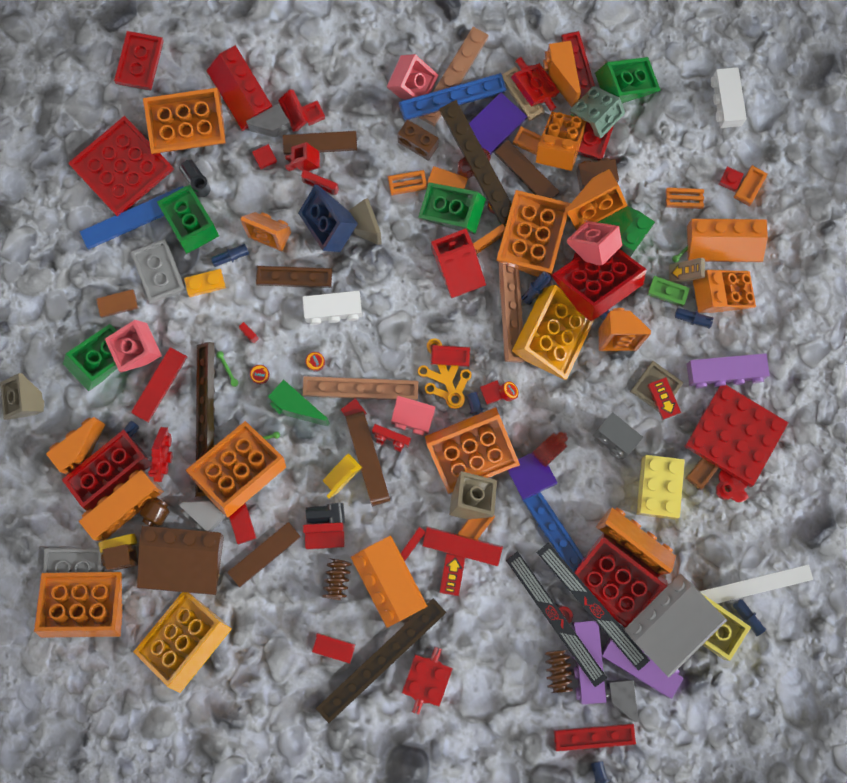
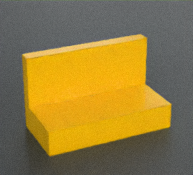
M350 454L345 455L322 480L331 490L327 495L328 499L339 493L362 468Z

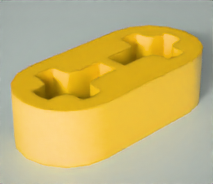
M135 533L98 542L100 553H103V549L126 544L135 545L137 544Z

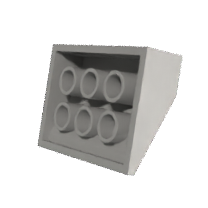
M680 573L624 630L647 656L670 677L727 619Z

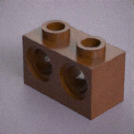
M408 119L397 134L398 143L428 161L439 145L438 137Z
M126 544L103 549V554H101L102 565L109 570H120L138 566L136 546Z

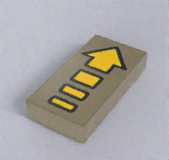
M703 258L669 264V281L681 283L705 278V259Z

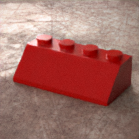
M236 45L220 53L206 70L242 131L248 128L247 120L272 107V104Z
M123 429L65 476L62 481L83 509L86 511L89 509L93 510L98 506L97 503L105 496L109 497L114 493L113 489L117 485L125 484L133 472L137 470L145 471L152 462Z

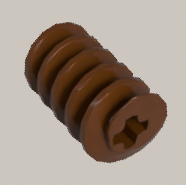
M329 558L333 562L327 563V566L332 570L325 572L330 578L324 579V582L329 584V586L323 587V590L328 592V594H324L321 597L341 600V598L347 597L342 590L348 589L343 583L348 582L349 578L344 575L351 573L346 567L352 566V563Z
M568 650L544 653L551 658L545 661L546 664L551 665L550 668L546 669V672L552 673L551 676L546 677L547 680L553 682L547 685V688L553 689L551 693L573 691L572 687L567 686L572 683V679L566 678L572 674L571 671L566 670V668L571 666L570 663L565 662V660L570 658V655L564 653Z

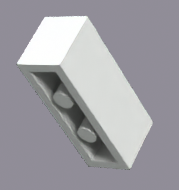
M739 68L717 69L713 77H711V87L714 88L715 92L713 102L714 105H717L716 120L719 122L720 128L742 126L747 118Z
M360 291L303 296L304 317L306 323H310V325L321 324V321L337 323L341 319L356 321L362 317Z

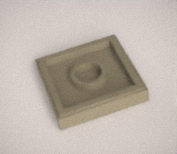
M652 360L630 392L658 411L648 384L666 377L675 396L684 382Z

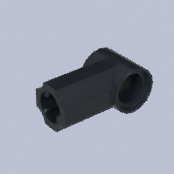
M191 159L181 163L179 170L191 185L195 194L198 197L209 195L211 191L210 185L194 161ZM205 184L202 188H197L198 185Z
M344 503L306 507L307 524L345 523Z

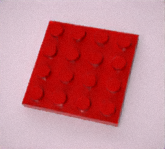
M125 115L68 163L116 216L127 211L174 170L173 166L160 153L151 154L150 142Z
M727 385L719 386L684 447L749 487H753L789 422Z

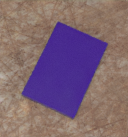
M499 93L469 124L483 151L490 156L527 119V115L505 95Z

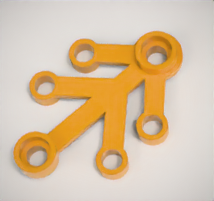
M433 338L428 341L427 351L430 354L432 345L442 346L439 339ZM425 365L418 368V375L420 377L431 378L444 384L447 388V391L436 388L433 383H427L425 385L426 394H434L446 399V404L452 409H458L463 406L465 397L462 392L467 381L471 379L472 374L470 370L464 369L461 371V379L455 389L452 381L459 366H451L448 372L446 365H437L441 374L430 370ZM423 368L427 370V373L424 375L420 373V370ZM467 372L469 378H463L462 374ZM432 386L434 390L432 392H428L427 387ZM452 397H457L459 401L454 403L451 399Z

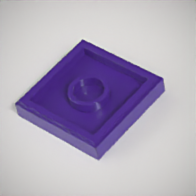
M540 449L518 459L520 465L507 470L522 501L558 483Z

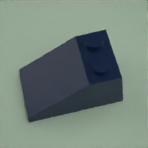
M318 185L313 186L298 212L323 251L341 252L358 225L351 213Z

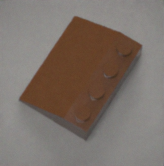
M142 526L139 542L137 588L216 595L224 536L220 532Z

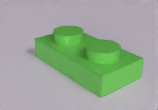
M654 276L647 295L683 307L690 288Z

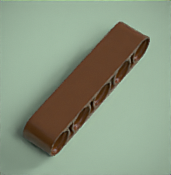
M364 411L345 416L359 465L362 467L361 471L372 507L390 502L391 500Z

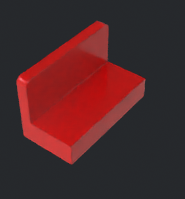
M343 523L303 525L306 549L342 548L345 546Z
M317 633L312 652L350 664L356 644Z

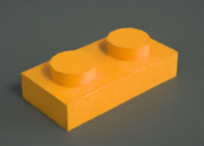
M221 269L184 278L189 297L226 288Z

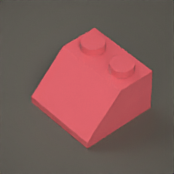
M416 54L401 55L387 88L399 98L407 100L431 93L439 75Z
M586 221L567 239V244L585 262L603 265L622 246L619 226Z
M134 320L105 338L119 372L148 365L162 356L148 324L142 321Z
M397 396L391 423L394 424L396 429L405 431L407 428L413 430L412 433L424 436V434H429L435 414V406Z

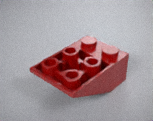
M466 228L431 241L432 253L451 299L486 286L473 243Z

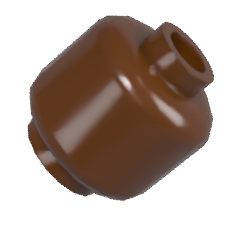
M157 497L149 499L140 511V515L144 518L142 522L151 527L153 525L161 526L170 513L167 508L169 505Z

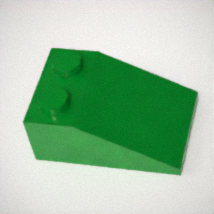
M648 57L607 62L595 72L600 89L619 97L622 104L661 90Z
M429 182L418 218L458 231L466 228L468 233L476 234L486 198L477 191Z
M190 184L157 201L186 254L219 237L212 220Z
M626 206L597 223L619 226L622 246L619 249L631 257L651 230L655 221L640 211Z
M111 324L65 354L63 365L88 392L117 369V365L105 341V338L117 331Z
M284 379L268 396L271 401L269 405L279 415L284 413L286 416L323 426L330 424L324 414Z

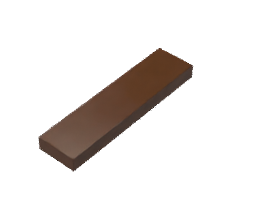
M356 131L283 135L284 155L291 154V147L305 142L316 148L320 153L357 151Z
M509 140L495 151V155L535 195L553 199L559 194L560 191Z
M257 266L256 285L332 288L333 270L332 268Z
M288 522L227 573L241 588L299 540L301 536Z

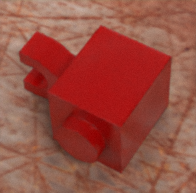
M307 142L291 147V155L285 156V159L290 162V164L285 165V169L288 171H292L296 167L302 172L303 170L309 172L320 168V151Z

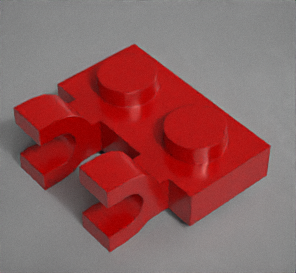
M374 424L372 434H375L376 443L384 445L386 439L393 442L394 450L400 453L404 446L409 447L411 443L410 437Z

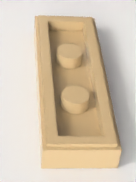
M514 67L503 73L502 77L505 86L521 111L527 115L528 122L544 114L545 110L540 103L531 107L511 79V76L519 71L517 67Z

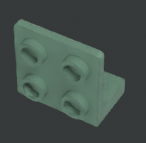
M593 86L570 109V113L591 123L595 136L602 138L625 114V110L619 97Z

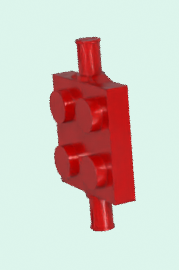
M519 57L515 62L521 70L515 72L511 79L531 107L539 103H545L550 112L556 109L557 106H555L551 98L556 97L560 91L540 63L527 65L522 57Z
M160 427L151 449L152 463L150 464L148 475L153 477L154 482H162L164 474L167 475L168 464L172 463L173 453L169 449L172 443V436L168 433V427Z
M434 646L431 658L414 655L401 692L416 700L411 712L419 715L423 703H430L440 707L453 669L438 661L442 651L438 647Z

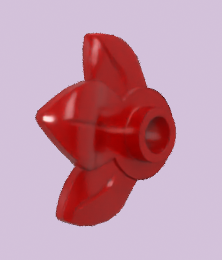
M720 471L718 475L719 483L716 486L717 496L724 500L732 499L738 503L746 501L749 496L744 489L748 485L725 471Z

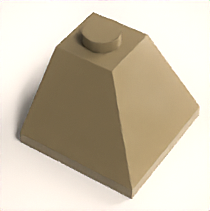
M366 198L349 210L358 223L353 232L357 236L380 245L382 244L381 232L369 199Z
M18 373L0 382L4 420L35 416L44 412L45 403L42 399V392L22 373Z
M461 471L451 496L449 515L467 520L493 517L497 480Z

